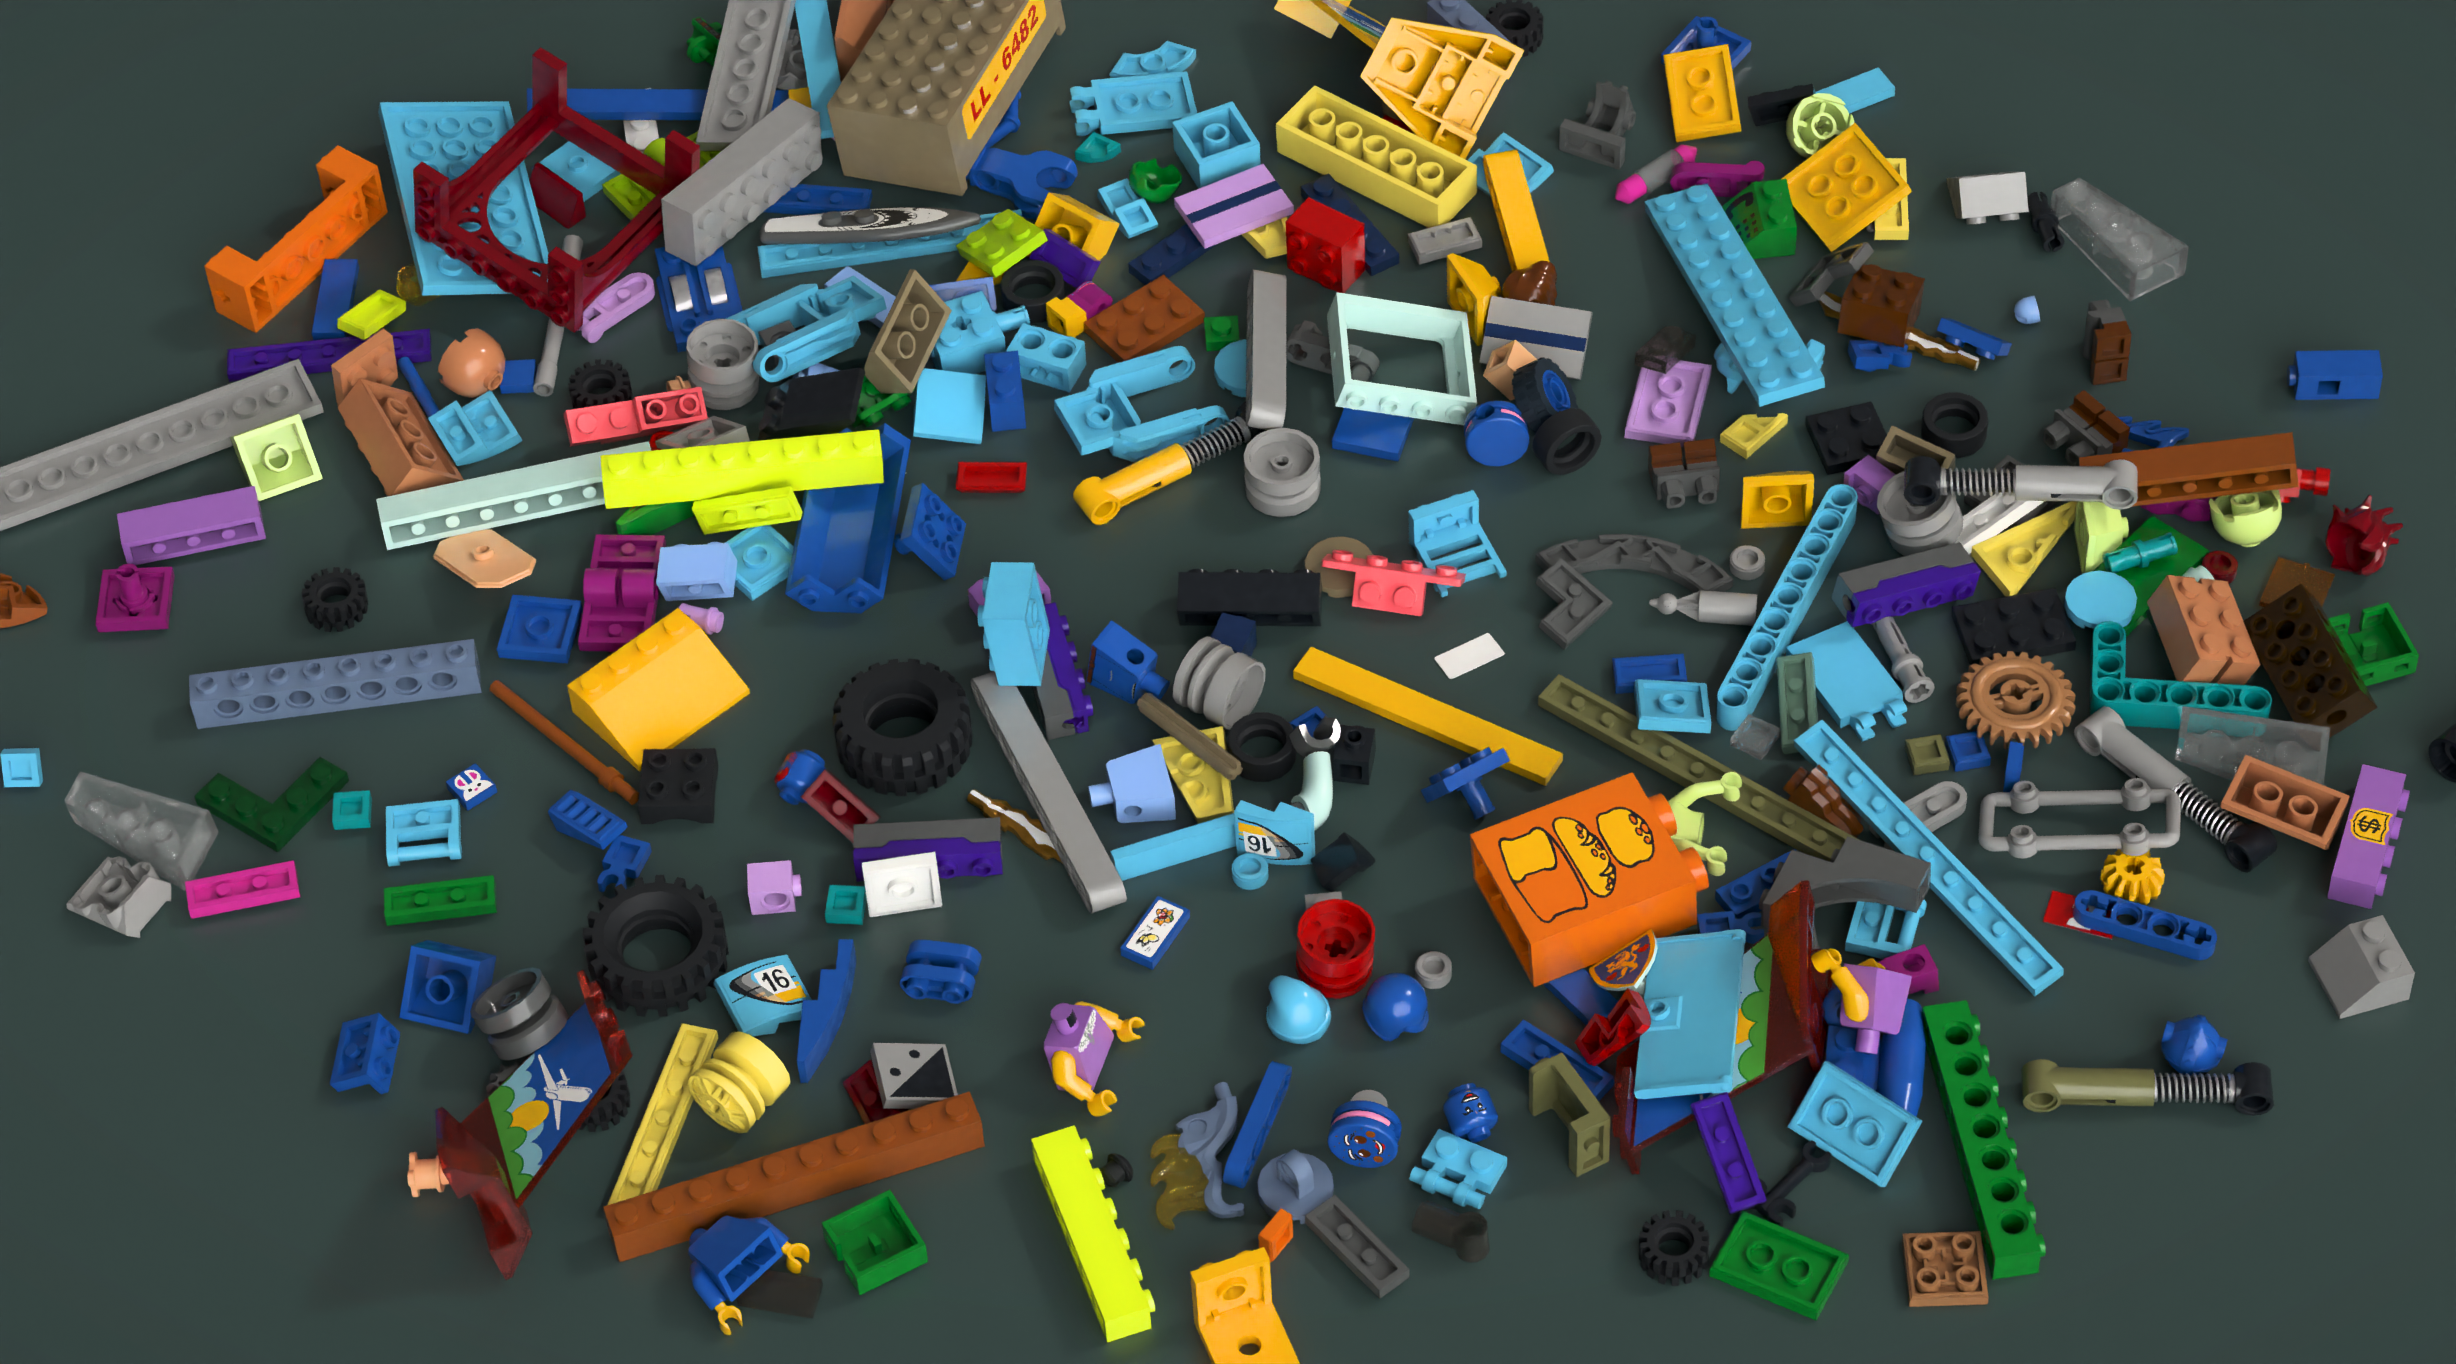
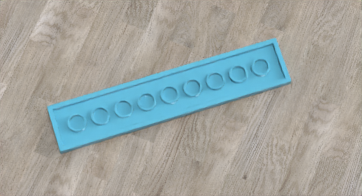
M1695 185L1688 189L1660 195L1657 198L1644 201L1648 217L1759 407L1825 388L1822 372L1709 185Z

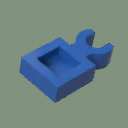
M1849 340L1847 352L1855 369L1872 372L1876 369H1888L1889 364L1897 367H1910L1912 353L1907 352V344L1903 348L1894 345H1884V343L1873 340Z
M619 835L613 840L602 860L604 871L597 879L599 892H604L607 885L611 883H617L616 886L622 884L627 889L626 878H638L652 853L650 843Z
M1734 911L1697 914L1698 934L1741 929L1746 932V942L1757 944L1764 938V929L1754 930L1750 928L1761 926V913L1751 912L1744 915L1742 919H1735Z

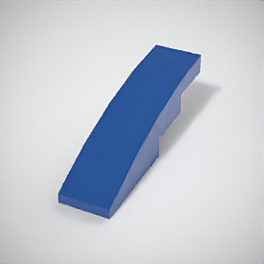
M838 939L836 969H821L818 1000H803L797 1053L800 1083H808L827 1055L842 1024L852 992L857 962L853 939Z

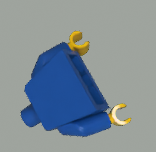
M724 1216L708 1230L696 1229L689 1239L690 1247L688 1254L693 1262L690 1265L689 1271L693 1287L711 1311H717L720 1329L726 1335H731L729 1326L724 1322L726 1319L735 1318L743 1326L740 1310L735 1306H727L724 1303L726 1300L733 1302L784 1254L787 1256L786 1267L792 1273L799 1274L802 1268L801 1263L795 1257L802 1258L806 1263H809L810 1253L808 1247L802 1243L791 1245L788 1242L790 1238L763 1217L739 1219Z

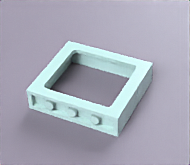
M1336 292L1327 314L1335 406L1464 425L1467 415L1477 405L1467 312ZM1347 329L1440 343L1443 351L1447 394L1352 380Z

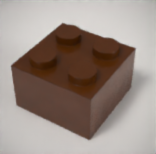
M1863 264L1858 272L1854 273L1842 297L1837 332L1904 348L1920 314L1925 278L1914 276L1908 272H1895L1882 269L1877 265Z

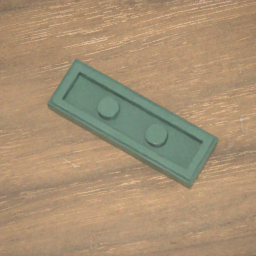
M1812 652L1776 657L1781 747L1784 754L1799 752L1794 747V739L1818 723L1815 666Z

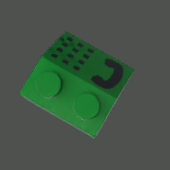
M1786 179L1752 182L1722 206L1753 259L1795 255L1797 224Z

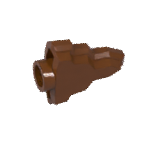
M1820 765L1809 772L1801 766L1782 788L1790 795L1788 801L1855 838L1864 830L1861 816L1842 798L1839 787L1828 778V772Z

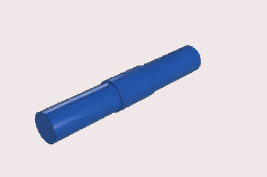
M402 357L399 359L397 364L428 418L440 411L410 358Z

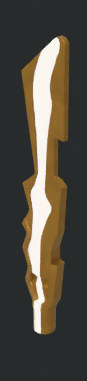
M1825 291L1818 299L1825 316L1839 319L1842 297ZM1914 327L1906 342L1908 350H1915L1923 356L1935 357L1943 363L1962 365L1974 371L1977 370L1980 364L1979 357L1966 353L1962 348L1939 337L1929 336Z
M976 789L969 793L967 801L983 812L984 817H1000L1002 831H1010L1016 835L1021 843L1043 859L1054 858L1062 863L1039 819H1031L1026 811L1012 808L1007 801L991 799Z

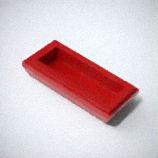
M958 462L956 490L961 493H1022L1025 491L1027 462Z

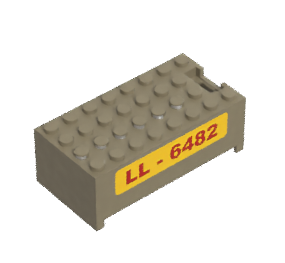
M895 0L827 104L843 175L963 196L968 188L966 182L967 174L1055 32L1061 36L1066 29L1061 0Z

